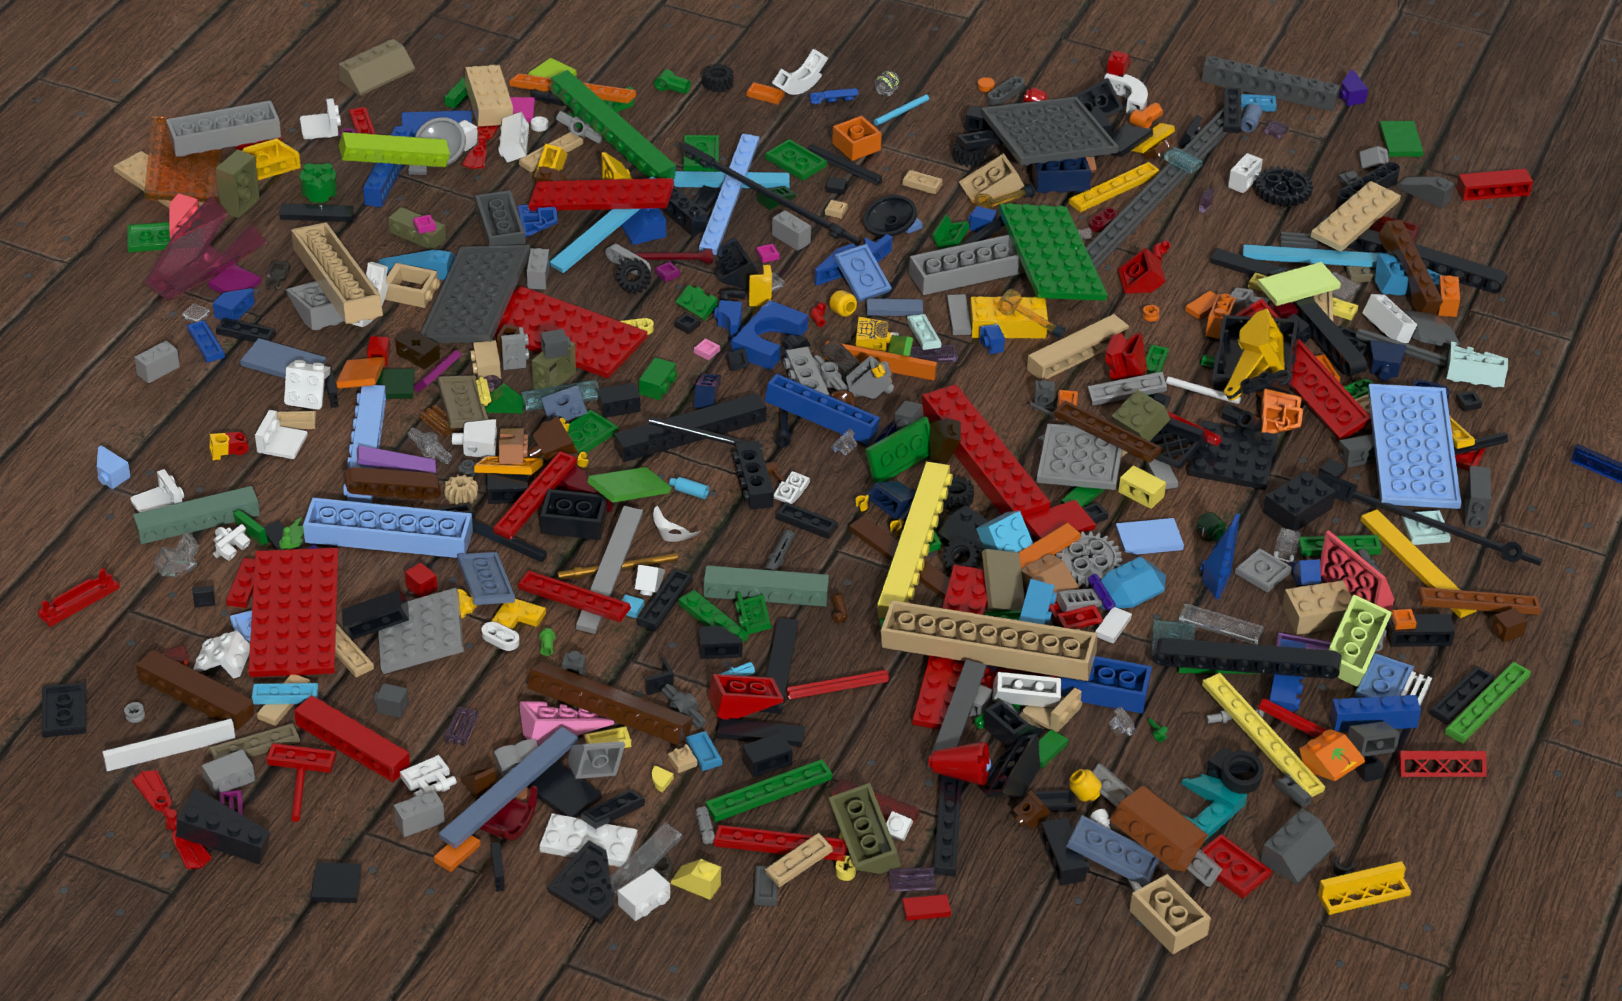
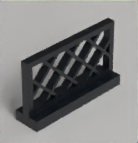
M1170 418L1171 420L1158 432L1160 434L1155 435L1150 442L1163 439L1164 443L1158 444V446L1162 447V449L1166 448L1167 452L1159 454L1155 460L1181 469L1198 448L1203 449L1206 446L1205 431ZM1166 438L1177 439L1175 441L1166 442ZM1188 443L1192 445L1191 447L1187 448L1182 447V444ZM1180 446V449L1169 452L1168 448ZM1182 455L1179 461L1171 459L1173 456Z

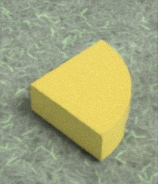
M654 766L652 770L653 783L657 790L663 792L674 779V774Z

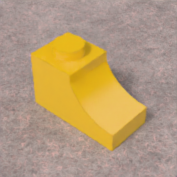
M545 143L534 177L539 167H549L558 171L562 170L568 153L560 147Z

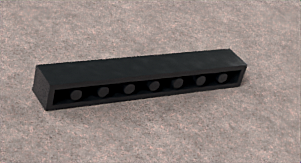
M755 393L667 419L674 420V423L724 434L766 422L767 407L759 395ZM650 424L614 433L615 449L623 462L706 439L671 430V432L666 431L662 427Z

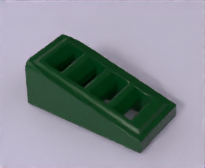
M786 186L769 189L788 200L796 197V193ZM758 192V203L768 210L781 205Z

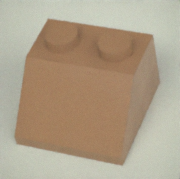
M1051 553L1021 569L1025 593H1027L1030 579L1055 585L1053 592L1057 593V596L1058 592L1079 589L1064 561Z

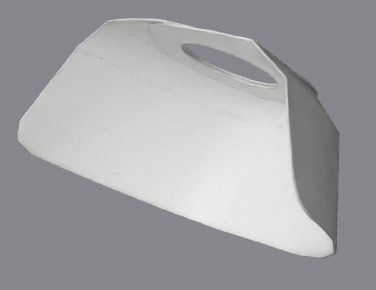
M658 506L654 508V522L661 538L665 541H683L695 537L701 532L700 530L690 533L685 528L666 520ZM676 529L679 530L681 534H671L669 532L671 530Z

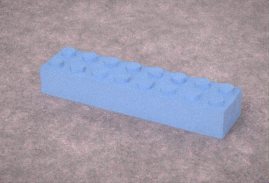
M312 498L303 524L305 543L457 558L459 554L467 553L473 532L472 513Z

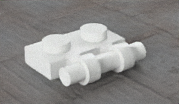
M439 755L400 771V777L410 791L417 788L420 789L414 793V797L433 790L436 793L441 790L444 792L449 790L450 786L457 784L454 776L446 779L445 776L450 775L449 768ZM433 781H437V782H438V783H435V784H433V785H431V786H428V784L431 783V782H433Z

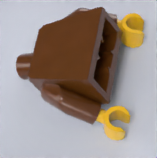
M556 416L551 421L542 422L533 434L537 445L528 449L531 458H538L544 455L546 461L550 463L558 452L562 451L576 457L579 467L584 468L588 465L589 460L586 459L587 454L585 452H581L578 456V451L567 433L569 424H565L566 420L564 418L559 419Z

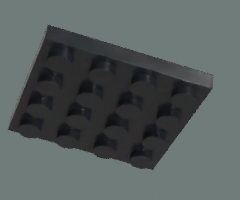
M1202 421L1200 426L1220 435V440L1222 441L1218 446L1207 443L1203 449L1198 448L1194 452L1188 476L1266 490L1278 435Z

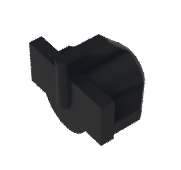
M790 335L783 340L780 353L786 358V350L803 347L809 348L811 345L804 336Z

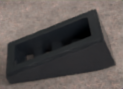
M1375 755L1364 756L1365 762L1355 768L1359 776L1365 782L1383 777L1384 763Z

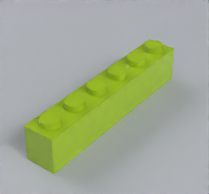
M343 132L339 143L341 158L344 161L446 167L450 156L447 140Z

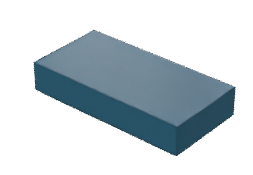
M706 731L686 737V744L697 759V763L702 771L722 765V759Z

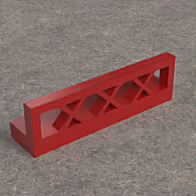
M1396 751V760H1399L1400 777H1487L1486 751ZM1405 760H1413L1419 767L1413 773H1405ZM1429 760H1435L1440 765L1435 772H1429L1424 767ZM1451 760H1456L1462 766L1457 772H1451L1446 767ZM1472 760H1480L1481 772H1472L1467 765ZM1420 769H1422V770H1424L1426 773H1418V772L1420 771Z

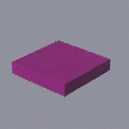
M232 264L210 280L208 287L221 294L236 290L253 289L261 283V277Z

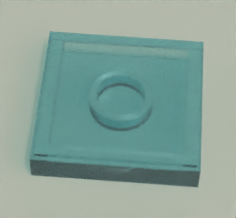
M1154 620L1151 654L1154 651L1155 641L1160 638L1194 640L1195 624Z

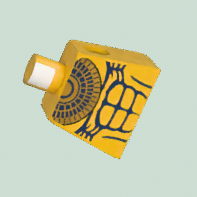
M859 317L856 346L886 352L887 343L891 342L892 335L899 336V333L888 332V323L885 321Z

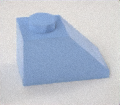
M99 446L97 455L98 480L103 485L114 489L130 478L129 464L105 447Z

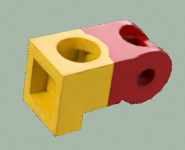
M241 432L210 434L209 450L212 460H221V455H243L249 449L246 437Z

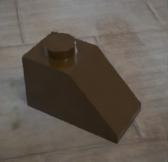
M948 418L930 423L931 461L947 464L961 442V422Z

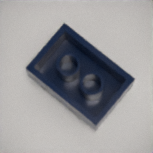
M1086 157L1048 161L1046 163H1032V179L1037 192H1084L1085 190H1090L1091 169Z

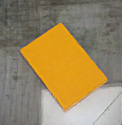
M486 456L474 465V473L532 475L543 466V459L524 458L523 464H499V456Z

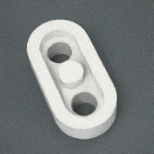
M488 622L482 626V638L485 641L506 651L514 650L519 646V635L517 632L497 622Z

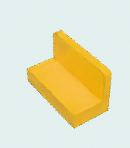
M763 265V275L749 276V306H764L769 300H772L771 265Z

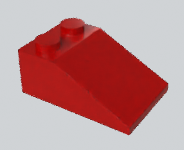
M713 674L708 692V698L717 717L722 719H738L783 703L784 700L774 678Z

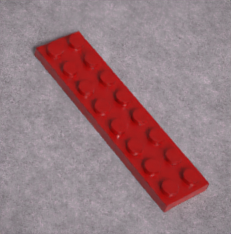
M673 178L537 181L528 206L530 211H538V208L556 207V210L667 208L675 183Z

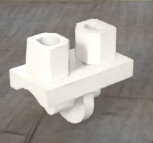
M241 524L233 531L229 527L227 529L218 527L215 530L216 537L214 542L216 543V551L213 552V555L216 558L222 556L230 561L237 554V550L233 547L234 545H237L241 550L246 549L251 541L245 534L246 527Z

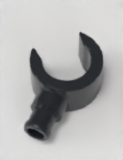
M1341 856L1335 859L1333 871L1337 876L1353 873L1354 861L1350 867L1343 868L1339 865Z

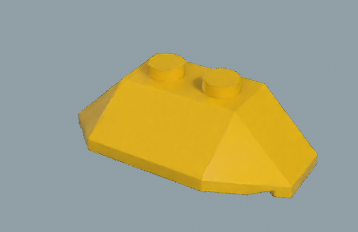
M279 139L245 147L242 150L255 156L258 180L301 168L299 152Z

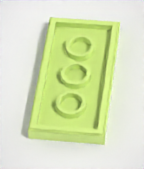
M1322 262L1258 279L1257 285L1278 306L1339 289L1341 283Z

